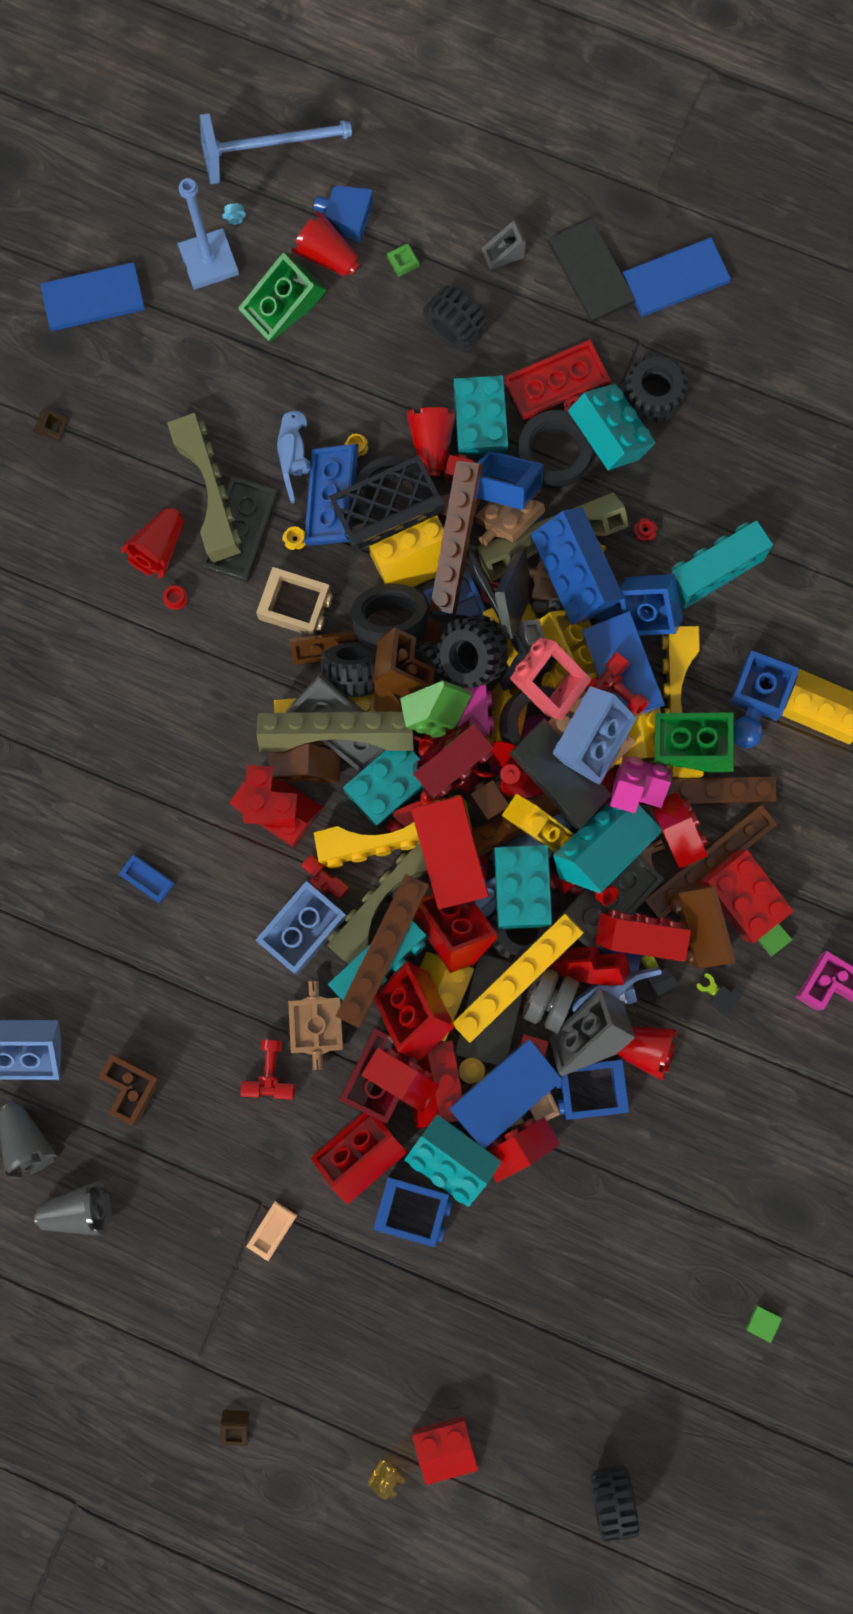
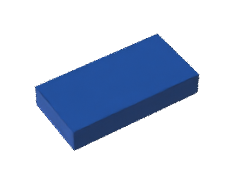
M134 854L118 874L159 904L163 902L175 885L173 881Z

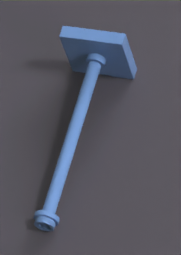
M210 114L200 115L201 144L210 184L220 183L219 156L223 152L342 135L343 139L352 136L350 121L345 122V120H341L340 125L219 143V140L215 141Z
M185 178L179 184V193L187 201L197 237L177 244L183 261L186 264L191 284L195 290L237 276L239 272L223 228L206 234L196 198L199 191L198 185L194 180Z

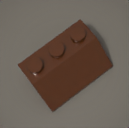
M699 884L672 892L674 899H671L673 911L675 914H678L680 922L683 923L682 927L691 930L686 957L687 962L699 969L735 963L716 886Z

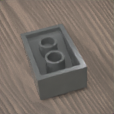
M600 989L561 1026L558 1033L554 1032L549 1037L558 1073L564 1076L619 1053L635 1038L623 1001Z

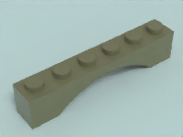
M192 413L167 422L174 446L181 455L190 459L201 470L206 482L208 508L200 533L207 555L214 563L241 553L238 544L242 543L239 531L234 529L232 525L235 517L231 507H227L225 502L228 499V494L224 485L220 486L218 478L222 477L218 464H214L212 460L215 452L211 442L206 440L205 435L209 433L204 420L200 421L196 414Z
M614 492L575 507H583L596 536H607L629 527L625 506ZM553 517L531 525L514 543L500 537L490 541L487 546L484 544L477 546L482 568L491 582L503 577L516 548L525 547L527 559L538 552L530 534Z
M403 712L258 713L256 735L260 752H286L293 747L305 743L334 739L364 742L387 751H414V730L406 728Z
M420 843L416 844V847L409 853L405 851L397 859L396 863L398 866L391 873L388 870L379 880L381 885L375 892L371 889L362 899V902H364L363 906L358 911L353 909L345 918V921L348 923L341 930L339 928L335 929L329 936L328 940L330 943L327 946L348 965L369 946V935L376 913L385 899L400 886L405 874L413 878L428 874Z

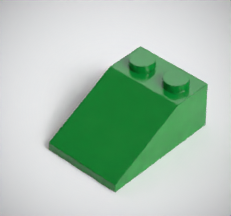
M283 252L238 309L271 342L310 311L327 289L297 257Z
M733 712L655 713V763L705 772H734Z

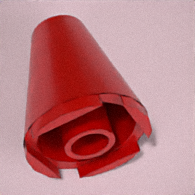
M317 211L315 214L318 218L315 221L310 218L295 240L298 244L297 249L292 247L291 252L344 277L348 274L352 276L360 265L357 262L359 256L322 212Z
M430 407L420 408L421 413L414 414V409L407 411V420L416 456L420 455L430 477H439L440 472H444L446 469L456 411L453 409L448 413V408Z
M174 508L163 509L123 544L121 552L124 554L126 551L129 555L127 561L146 575L151 576L152 573L159 574L156 578L163 577L167 572L184 526L183 515Z
M632 1026L635 1038L615 1055L657 1079L665 1080L666 1077L662 1072L668 1073L676 1047V1044H672L673 1037L677 1038L678 1030Z

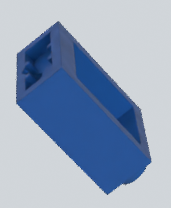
M490 450L478 461V463L483 465L477 496L479 499L523 510L543 486L544 464ZM493 476V477H497V478L509 480V481H512V482H516L517 484H513V483H510V482H506V481H502V480H498V479H494V478H490V477Z
M622 1060L593 1063L574 1071L610 1068L615 1107L572 1112L568 1075L562 1076L557 1073L562 1079L556 1086V1089L561 1088L562 1099H558L559 1114L564 1115L565 1120L629 1113Z
M388 1177L373 1230L435 1247L436 1241L442 1242L446 1228L441 1226L443 1215L449 1216L453 1201L448 1200L449 1193ZM396 1187L440 1199L431 1237L386 1225Z

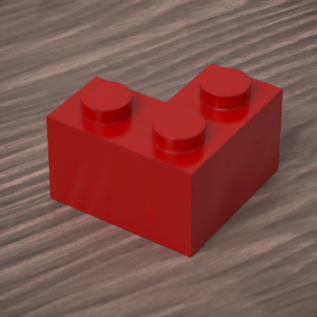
M247 765L242 814L243 823L295 827L297 794L272 792L274 780L273 767Z
M677 791L665 797L661 808L650 805L679 869L708 856L704 846L708 845V842L702 831L697 832L696 827L700 826L687 798L682 800Z
M377 1048L361 1076L423 1113L439 1086L431 1080L433 1075L410 1060L407 1065L400 1061L403 1056L391 1049H388L386 1053Z
M545 1117L536 1122L531 1118L519 1125L521 1131L515 1128L504 1135L506 1140L503 1141L499 1137L488 1145V1152L502 1161L493 1175L496 1182L530 1166L560 1145Z

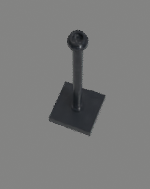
M469 542L466 561L499 619L495 591L474 555L476 551L475 546ZM517 630L510 641L518 655H516L500 681L503 691L518 688L510 677L515 672L516 666L529 653ZM552 655L533 679V683L542 681L544 674L550 672L555 667L558 661Z

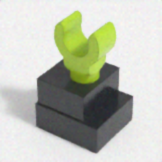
M642 957L641 961L646 969L659 967L654 957ZM667 968L662 969L660 975L646 979L655 998L678 985L674 976H671Z
M706 973L704 977L709 980V986L703 987L698 983L696 987L701 992L712 994L714 997L709 1004L726 1016L743 994L736 988L731 992L724 986L719 988L714 983V978Z

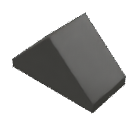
M513 220L481 248L489 269L493 270L524 258L526 241L517 221Z

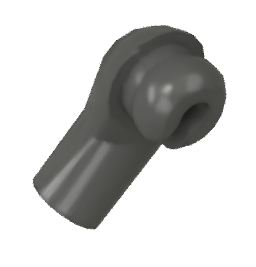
M557 597L552 598L548 602L535 600L533 603V612L548 614L549 612L564 610L560 599Z

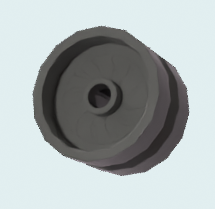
M547 968L533 988L528 1000L530 1004L524 1019L537 1024L540 1022L544 1012L548 1011L545 1028L558 1033L580 981L566 976L563 978L559 989H556L555 986L559 978L558 972Z

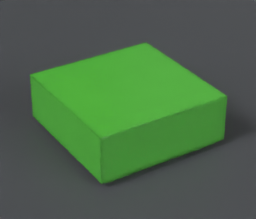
M408 243L387 253V258L398 277L420 266L417 257Z
M778 924L758 941L768 954L773 956L792 939Z
M756 1305L745 1330L771 1343L782 1318Z

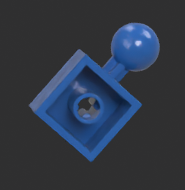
M675 574L626 577L620 587L624 599L593 618L596 621L604 622L616 617L618 613L630 611L639 635L676 634L683 616Z
M751 650L745 660L729 702L732 705L746 709L745 716L734 721V744L736 746L749 749L755 747L761 741L763 736V729L759 723L761 716L777 721L782 716L799 668ZM762 682L766 684V690L761 688L760 684Z

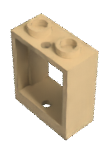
M272 567L256 614L261 621L309 636L316 635L317 630L321 631L324 626L325 617H323L325 607H330L333 594H331L328 584ZM283 581L320 592L310 623L272 612Z

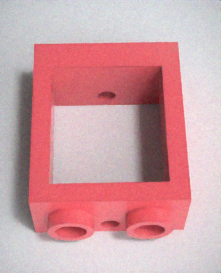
M539 638L531 646L530 652L516 666L515 672L510 677L546 716L559 720L565 717L591 681L590 677L555 641ZM552 655L568 673L551 697L548 698L532 681Z

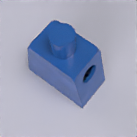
M335 186L333 187L330 199L321 196L316 197L314 210L325 213L326 218L341 235L361 243L373 205V190Z

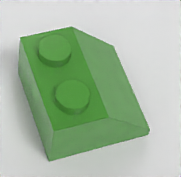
M441 681L400 698L406 728L415 730L417 733L431 735L433 738L446 735V731L457 726L472 696L471 691Z

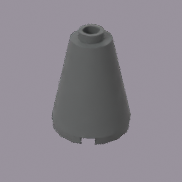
M10 1102L1 1107L0 1140L6 1177L8 1179L23 1178L22 1172L30 1171L32 1175L55 1161L54 1157H57L56 1152L23 1105Z
M99 1181L91 1182L39 1204L34 1212L35 1224L45 1231L94 1236L104 1235L108 1232V1230H104L105 1226L111 1223L112 1219L109 1194H103L101 1187H105L103 1183Z

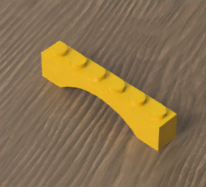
M679 626L676 634H662L661 647L662 650H666V659L662 660V673L667 674V683H663V698H667L668 707L664 708L663 713H682V684L689 665L699 653V626ZM665 765L667 769L672 770L671 779L701 778L703 776V771Z
M463 798L464 804H465V808H466V812H467L468 819H469V823H470V818H469L467 803H466V800ZM414 822L403 829L382 835H361L349 832L338 826L314 832L318 861L328 868L341 867L344 862L348 861L362 862L372 855L386 856L391 854V850L399 848L401 850H410L420 843Z
M567 913L564 914L453 1022L455 1028L471 1043L585 931Z

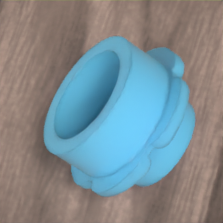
M229 204L224 207L225 213L222 216L228 220L229 224H239L246 217V212L241 204Z

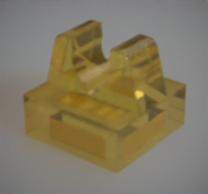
M381 1460L367 1484L377 1496L387 1500L388 1497H396L397 1493L393 1490L397 1482L403 1484L405 1480L390 1463Z

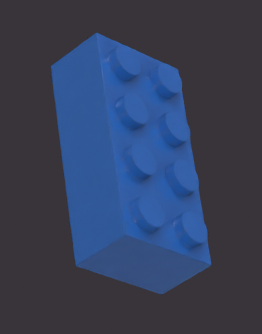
M583 507L563 510L530 534L571 625L592 620L624 599Z

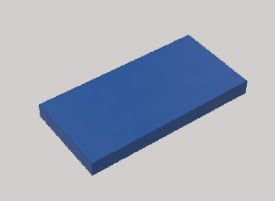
M712 238L624 271L622 274L635 298V305L641 317L728 284L731 280Z
M134 262L40 284L51 331L145 310Z
M355 444L312 449L304 543L308 546L350 542L329 496L355 484L358 446ZM345 496L337 500L340 508L350 511L354 499ZM351 517V520H350L349 525H348L349 528H350V530H351V532H352V520H353V517Z
M630 611L582 630L599 678L608 669L605 664L616 652L631 663L621 674L623 677L622 684L635 696L642 694L649 700V704L639 715L665 706ZM615 691L612 692L626 707L629 703Z
M527 1039L449 1107V1110L476 1143L485 1149L557 1086L562 1079L534 1044Z

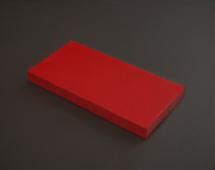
M590 339L504 376L503 384L523 423L540 413L562 406L569 397L581 396L584 392L608 386L611 384V379Z
M462 795L411 808L438 910L489 897Z

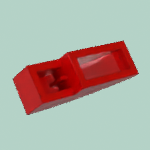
M598 946L568 948L548 967L557 971L559 976H569L580 982L598 985H624L630 971L625 953L600 955Z

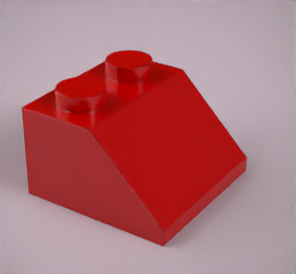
M465 1416L413 1430L412 1437L426 1485L478 1471Z

